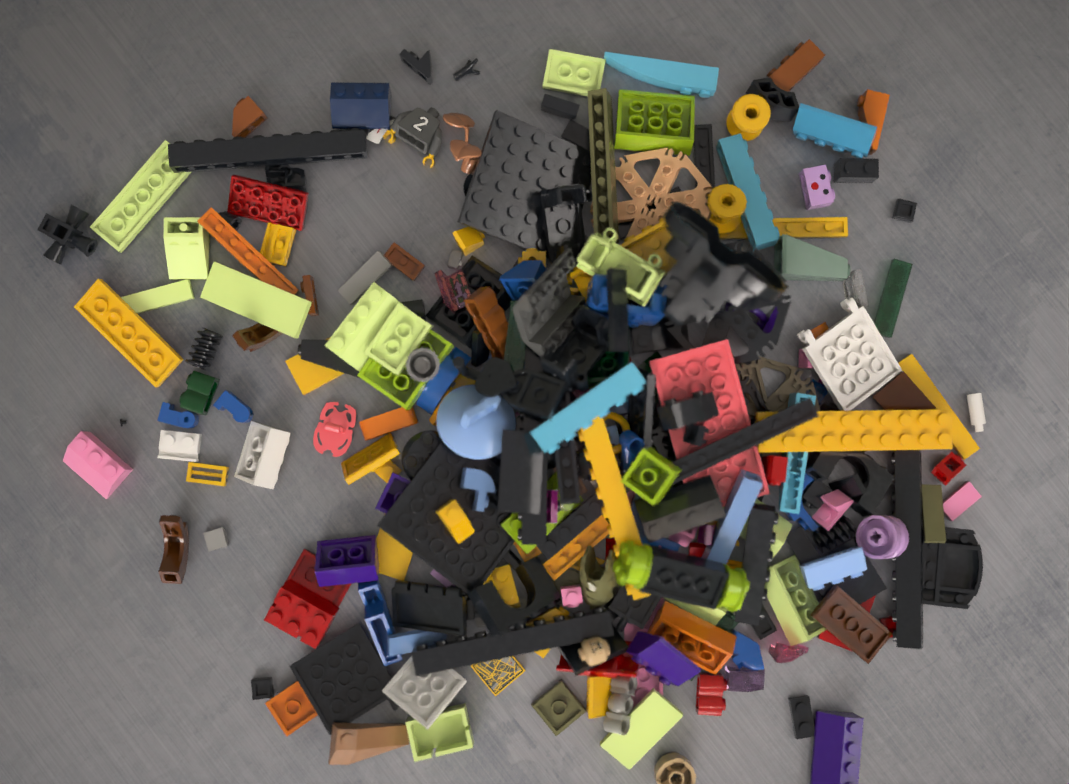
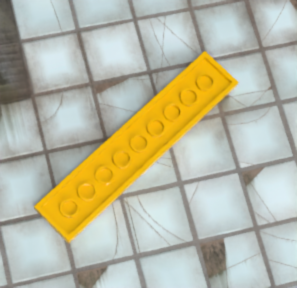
M952 410L817 411L819 417L757 445L758 452L953 449ZM756 412V422L778 412Z

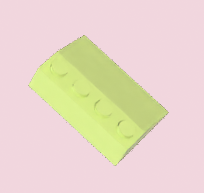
M373 282L325 346L360 372L370 358L364 352L397 304L404 305Z

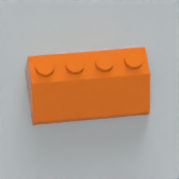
M667 601L657 611L647 632L662 637L698 667L714 675L733 655L737 636Z

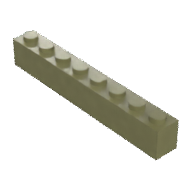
M607 88L588 91L594 234L598 232L604 236V231L607 228H613L618 233L616 243H619L612 97ZM610 233L608 237H613L614 233Z

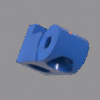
M225 390L213 404L218 410L224 411L227 409L237 422L247 423L253 418V410L231 391Z
M162 402L157 421L182 428H194L198 425L199 417L196 413L190 411L180 412L174 410L175 404Z

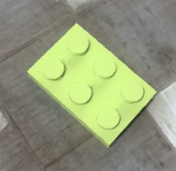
M549 49L543 89L588 97V91L601 88L606 59Z
M398 303L364 353L399 376L406 365L407 357L413 350H417L432 328V325Z

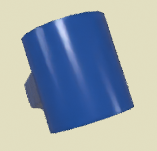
M631 430L622 432L619 437V443L622 445L620 470L623 472L628 471L642 448H644V441Z

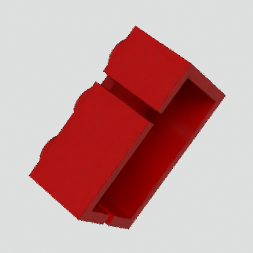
M288 580L280 587L264 621L296 639L298 636L302 637L300 641L316 649L323 641L340 608Z

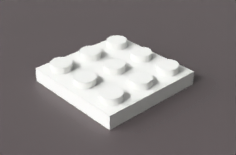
M411 656L382 692L428 730L467 681L453 669L416 676Z

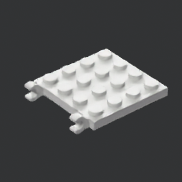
M853 297L840 302L841 307L849 314L817 338H814L810 329L802 330L797 334L798 338L806 345L802 350L840 411H851L902 372L901 367L864 306L858 307Z

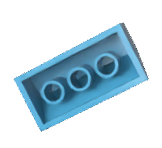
M800 103L793 127V134L800 140L806 141L808 138L814 140V144L824 147L826 144L832 146V149L843 153L844 150L851 152V155L856 158L868 157L877 131L876 126Z

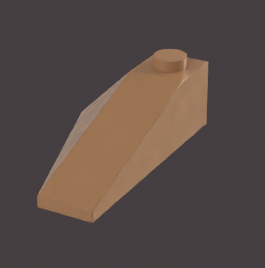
M333 723L328 764L349 765L409 745L410 741L406 723Z

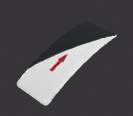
M391 116L390 126L392 125L396 117ZM371 129L366 139L379 144L388 129Z

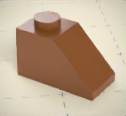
M249 96L240 99L236 107H234L233 137L246 138L268 119Z

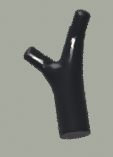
M477 58L472 62L468 60L462 69L453 74L456 81L468 74H480V71L473 69L478 62Z

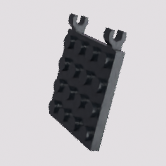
M360 623L290 665L292 672L329 735L332 734L333 723H351L385 700L389 701L394 711L400 708L399 705L382 692L392 677L383 665L382 660Z

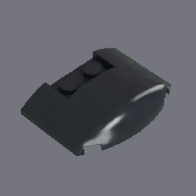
M945 527V543H924L922 530L923 604L968 609L970 607L968 605L969 602L979 591L983 574L982 550L973 535L975 534L974 530Z

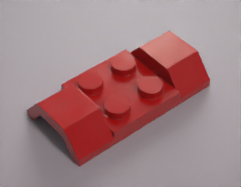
M625 641L628 646L632 643V641ZM625 652L579 675L616 678L617 676L637 677L639 664L632 660V655ZM561 654L556 671L573 672Z

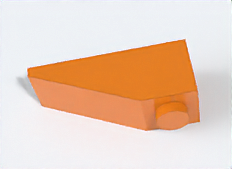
M867 89L863 95L859 96L857 106L859 107V121L877 127L876 136L869 155H872L878 149L890 94Z

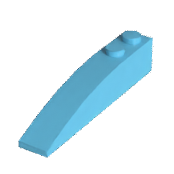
M605 52L604 54L607 65L639 81L660 88L678 91L683 95L699 94L703 98L713 96L716 91L719 68L612 52Z
M790 393L788 407L807 398H811L815 406L816 396ZM782 452L781 457L788 458L786 482H781V486H779V511L795 514L800 512L808 452Z

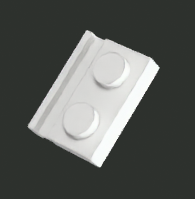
M161 430L159 455L157 458L198 462L202 434Z

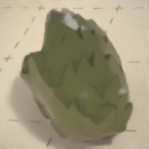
M589 545L584 556L581 557L580 586L582 598L592 610L593 608L605 605L613 598V589L617 586L613 564L617 557L613 550H610L605 567H601L596 560L594 547L592 548Z

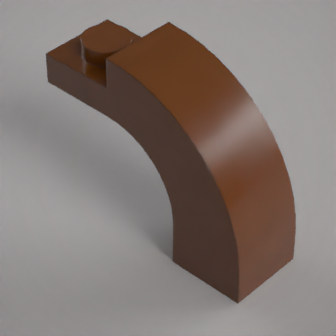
M257 323L251 327L236 331L232 336L238 346L244 351L250 350V352H253L272 342L283 333Z
M161 515L159 524L164 536V553L158 572L162 583L182 584L189 550L187 522H183L181 516Z

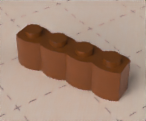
M480 287L464 300L465 306L473 316L474 323L482 333L483 340L491 350L492 357L506 360L511 365L521 356L522 345L515 338L513 327L506 321L505 312L498 305L495 292L490 287Z

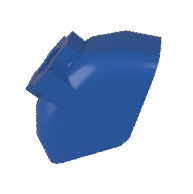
M732 628L731 634L737 636L733 655L730 657L739 669L744 667L751 670H764L758 643Z

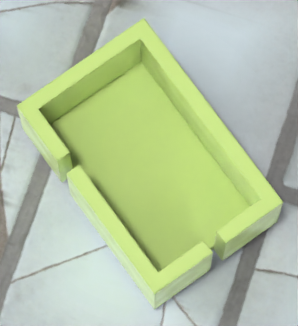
M466 703L446 707L428 730L412 716H409L405 722L414 762L432 758L433 748H436L435 755L437 757L470 749L474 746Z

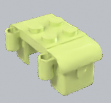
M607 228L604 231V236L598 232L592 234L577 258L578 264L576 267L591 276L595 274L607 275V269L609 268L626 270L627 297L645 307L665 274V271L660 269L663 264L660 256L652 254L647 262L616 243L618 233L613 228ZM610 233H614L613 237H608ZM657 258L658 263L653 264V260Z

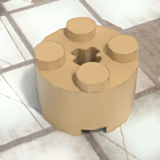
M677 752L662 756L654 766V778L657 784H695L696 774L690 761ZM677 774L678 777L674 778L672 775Z

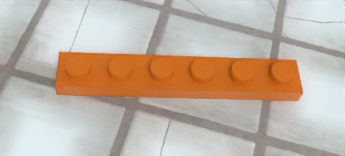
M212 207L197 220L210 235L258 280L294 295L299 291Z

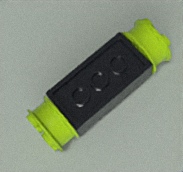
M631 540L621 543L618 559L613 564V572H615L618 585L631 584L642 593L713 610L721 606L726 607L730 612L740 610L745 593L748 592L750 586L746 573L742 568L730 569L727 564L644 544L638 546Z

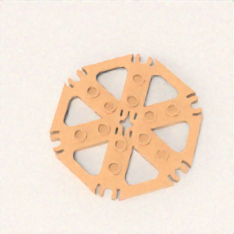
M662 148L624 155L628 162H625L621 157L619 158L622 165L615 167L616 180L620 182L633 199L617 202L618 223L633 221L626 238L631 235H639L642 233L641 230L649 225L653 227L658 224L672 202H680L695 210H700L704 217L708 220L710 219L712 213L708 208L706 198L713 188L686 154L684 158L682 152H679L677 157H672L674 154L672 148L670 150ZM657 158L660 160V165L650 187H648L634 169V165L638 161ZM681 168H686L698 182L697 187L693 190L670 193ZM592 201V204H591V206H590V208H591V210H590L591 215H593V201ZM654 203L656 209L649 211L647 206H651Z

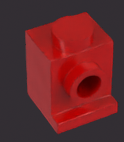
M951 451L934 467L931 473L946 486L966 467V464L959 455Z

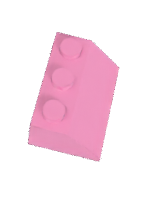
M81 431L68 445L63 458L65 464L105 499H108L133 471L127 463L88 431Z

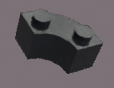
M772 78L755 79L746 91V94H756L767 101L771 111L770 118L773 120L791 122L798 112L799 104L795 93L780 89L774 84Z
M704 390L695 391L691 397L677 401L676 398H671L664 401L665 405L657 407L664 431L706 421L719 415L713 391L704 393Z

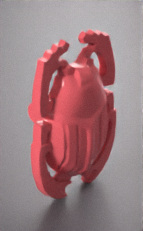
M338 402L326 403L320 414V420L324 421L323 423H318L313 437L315 449L321 454L327 449L331 450L333 457H339L346 453L350 447L353 430H348V428H354L356 423V410L346 404L344 406L348 410L339 412L334 407L339 405ZM329 409H333L330 415L325 416ZM347 412L351 414V422H348ZM318 432L322 445H320L318 442ZM348 439L346 445L342 449L338 450V448L342 446Z

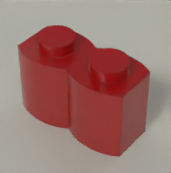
M780 456L761 457L768 486H781V482H786L788 458Z
M700 672L697 674L696 713L698 715L722 716V711H725L726 700L723 698V691L727 689V680L724 679L721 673L714 675L710 672Z

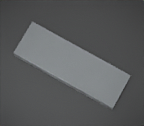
M377 251L338 289V292L350 305L354 304L392 264L381 251Z

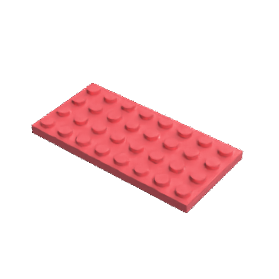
M728 339L649 361L652 373L655 374L657 381L656 388L661 406L665 405V400L676 398L677 401L691 397L695 391L704 390V393L713 391L719 411L718 416L706 421L697 422V424L709 429V433L705 432L703 437L704 440H707L706 444H702L701 447L683 441L686 426L668 430L676 460L751 425ZM757 445L682 480L684 484L710 475L721 504L724 507L739 472L743 469L760 475L763 485L757 497L770 494Z

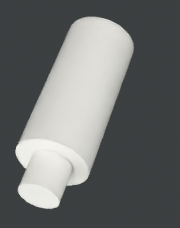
M982 393L968 394L967 401L971 425H975L976 432L984 431L983 424H986Z

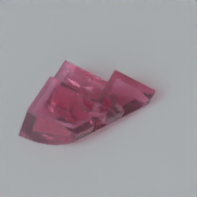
M776 642L775 646L770 645L768 653L776 663H788L808 653L809 647L798 644L789 646Z

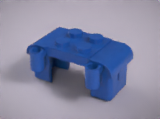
M595 274L588 283L587 301L584 305L608 318L607 275ZM659 282L645 307L628 305V327H638V325L654 326L665 316L663 313L668 308V306L666 307L667 295L662 296L661 294L667 285L661 288L659 286L661 282Z

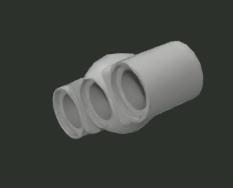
M617 676L612 678L610 691L614 693L610 695L608 700L610 712L606 711L604 719L605 731L619 735H626L628 733L631 717L627 715L633 708L631 696H635L637 688L636 677Z

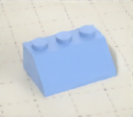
M857 546L799 565L807 588H813V591L825 588L824 584L832 582L833 585L844 581V577L850 575L851 578L862 576V571L867 570L862 547Z

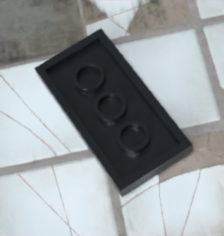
M636 367L646 383L642 385L644 389L636 395H633V393L629 394L628 424L631 431L644 441V448L652 447L653 408L655 407L654 388L657 381L655 374Z

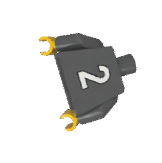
M417 107L413 111L400 113L390 126L391 130H387L383 138L386 139L391 134V138L388 141L390 144L396 141L397 136L425 155L428 152L429 155L423 159V165H425L426 160L431 159L432 164L430 168H433L435 165L433 158L437 156L442 143V130L439 128L440 121L437 119L439 112L433 107L427 112Z

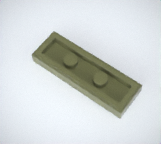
M922 484L924 543L946 542L941 485Z

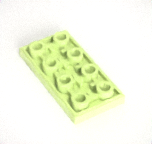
M653 688L627 715L631 717L628 733L626 735H619L609 732L600 742V746L630 770L683 717V712Z

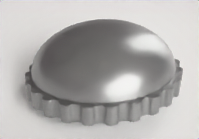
M428 348L413 350L406 360L405 366L407 367L408 375L414 378L415 381L418 380V382L432 380L440 369L438 356L431 349L428 350Z

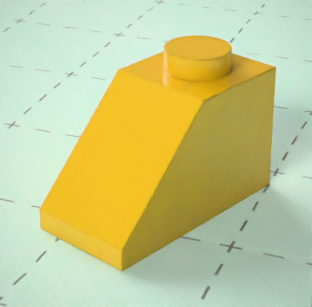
M470 227L453 232L454 239L464 256L484 245L483 239L485 236L483 232Z
M451 499L435 511L458 544L474 533L467 516L456 500Z

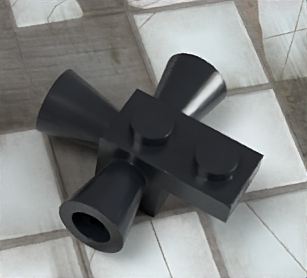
M71 204L66 223L46 213L37 230L56 241L43 256L62 265L67 246L72 249L76 247L87 257L91 256L97 248L98 241L83 236V232L77 229L88 217L89 213Z

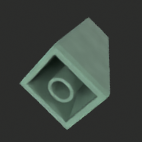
M782 234L774 245V267L786 280L844 281L850 275L851 268L848 265L847 258L787 234Z

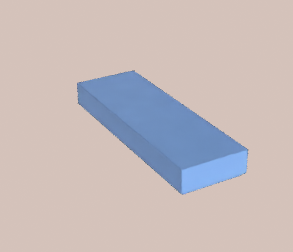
M413 630L387 635L389 656L410 653L416 648V645L427 643L428 646L434 645L435 641L447 639V634Z

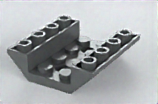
M567 248L512 308L522 341L540 357L549 347H552L554 353L572 330L575 329L573 316L586 303L585 297L571 295L566 275L576 265L571 248Z

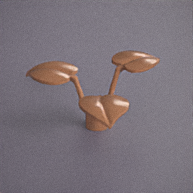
M444 114L443 120L447 124L465 129V141L451 140L450 149L456 161L463 159L461 170L470 174L475 170L478 159L482 154L480 148L468 144L469 127H474L475 123L469 116L464 114Z

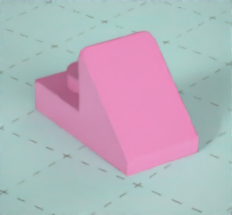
M838 489L821 496L824 503L812 516V519L829 531L854 501Z

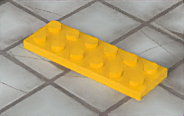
M97 279L74 306L156 388L160 387L184 360L103 279Z

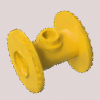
M746 94L737 99L726 119V126L730 135L733 136L741 133L742 138L746 141L757 138L770 120L771 111L767 101L756 94Z
M732 184L716 186L710 191L707 198V205L712 213L709 220L718 226L719 234H729L736 230L741 222V215L746 209L747 200L745 194L740 188Z

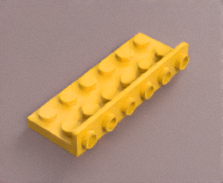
M664 217L653 227L649 225L641 230L642 233L639 235L627 237L624 243L620 245L647 262L652 254L659 255L663 261L660 269L665 271V273L670 271L677 263V260L671 257L664 249L672 238V235L667 230ZM657 258L653 260V264L658 263ZM575 267L570 276L574 279L582 296L585 297V301H587L588 283L593 276Z

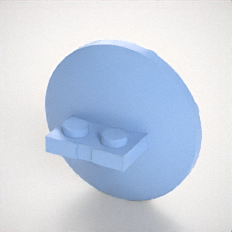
M465 385L452 390L444 397L437 411L436 425L441 439L452 451L470 459H487L501 453L503 430H515L516 419L512 407L501 397V394L495 397H488L480 394L476 390L475 385Z

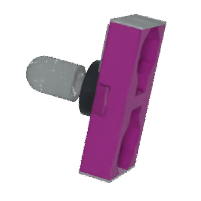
M547 489V523H557L560 510L570 511L573 505H560L558 490Z

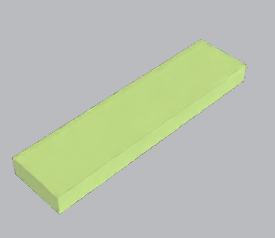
M186 279L121 298L139 314L194 299L190 280Z

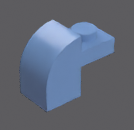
M463 468L460 488L475 490L472 510L484 512V508H487L489 496H486L487 492L495 493L494 482L484 471Z

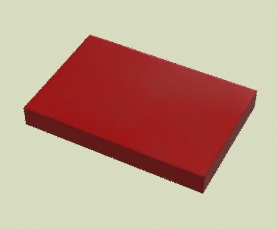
M304 549L286 581L294 582L339 608L352 583L319 587L315 575L316 554Z

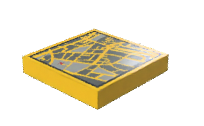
M515 656L470 665L494 696H497L526 671Z

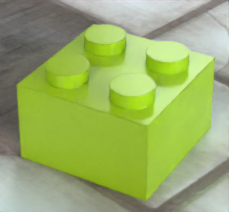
M651 447L642 448L621 482L654 506L660 503L682 470Z

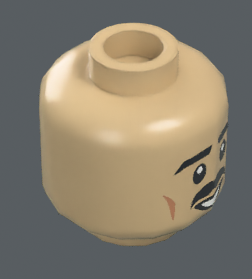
M599 636L584 640L581 644L582 648L579 649L581 660L586 661L589 666L606 662L610 655L607 641Z

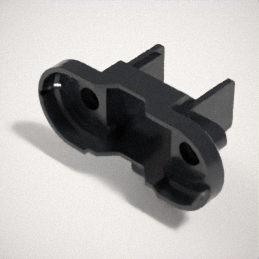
M672 202L665 211V224L672 238L664 249L671 257L677 260V263L659 286L663 288L664 285H667L661 295H667L673 300L663 314L679 326L689 314L697 318V323L706 315L707 317L704 321L708 323L727 299L735 306L743 309L752 298L759 301H777L786 291L784 281L769 265L752 252L735 253L720 241L718 226L695 209L680 202Z

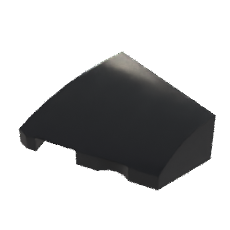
M289 165L265 166L267 183L307 192L305 171L303 169L292 168Z

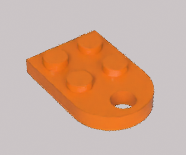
M298 680L265 702L286 737L318 715Z

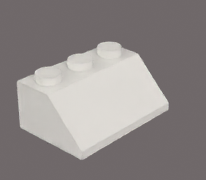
M251 421L234 477L255 486L274 489L291 433Z

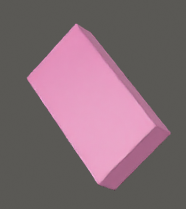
M966 481L943 501L945 516L950 521H954L982 496L969 481Z

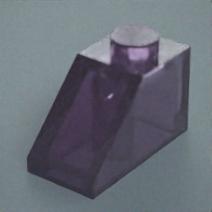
M725 666L727 690L737 692L763 690L765 669L751 670L744 667L739 669L738 667Z

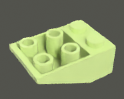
M164 217L163 237L169 279L208 278L209 233L197 222L201 217Z

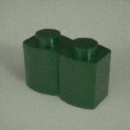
M193 371L187 377L186 384L188 386L186 391L180 396V407L206 416L220 379Z

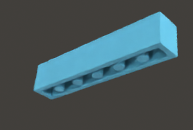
M741 133L719 139L716 150L729 184L740 188L746 196L747 205L744 213L741 215V220L749 243L753 246V251H755V247L760 250L774 246L780 237L777 227H774L772 221L773 214L771 209L767 207L765 192L761 191L760 178L758 174H755L754 161L748 155L746 140L742 138Z
M631 362L552 417L551 421H545L530 433L544 453L547 451L552 453L560 447L558 443L564 439L568 442L577 435L575 432L582 427L585 430L594 424L592 422L594 418L599 416L601 419L610 413L609 408L614 404L618 407L627 401V395L630 393L636 395L643 390L644 387L642 385L646 381L633 362Z

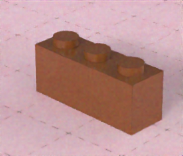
M810 39L805 43H799L791 57L787 55L780 62L781 66L778 69L774 67L766 75L768 78H772L774 84L780 89L789 92L825 57V54Z

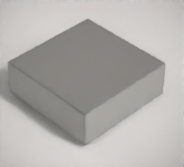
M224 527L203 533L208 552L229 546Z

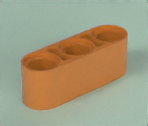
M401 407L359 422L365 441L419 423L414 407L410 411Z

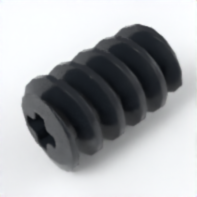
M204 328V331H197L202 337L194 338L198 345L191 346L195 352H189L188 355L192 359L185 360L186 363L205 370L204 367L211 366L207 360L214 359L210 353L217 352L213 345H220L216 338H223L222 335Z
M842 515L829 531L819 526L818 531H811L814 543L823 553L822 547L830 550L829 543L836 547V539L843 543V535L850 539L849 532L851 531L856 535L857 530L851 520Z

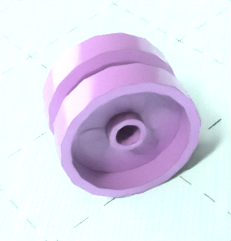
M872 515L865 518L859 524L856 531V541L858 547H862L863 553L872 559H890L900 556L906 550L909 543V533L906 525L894 516Z

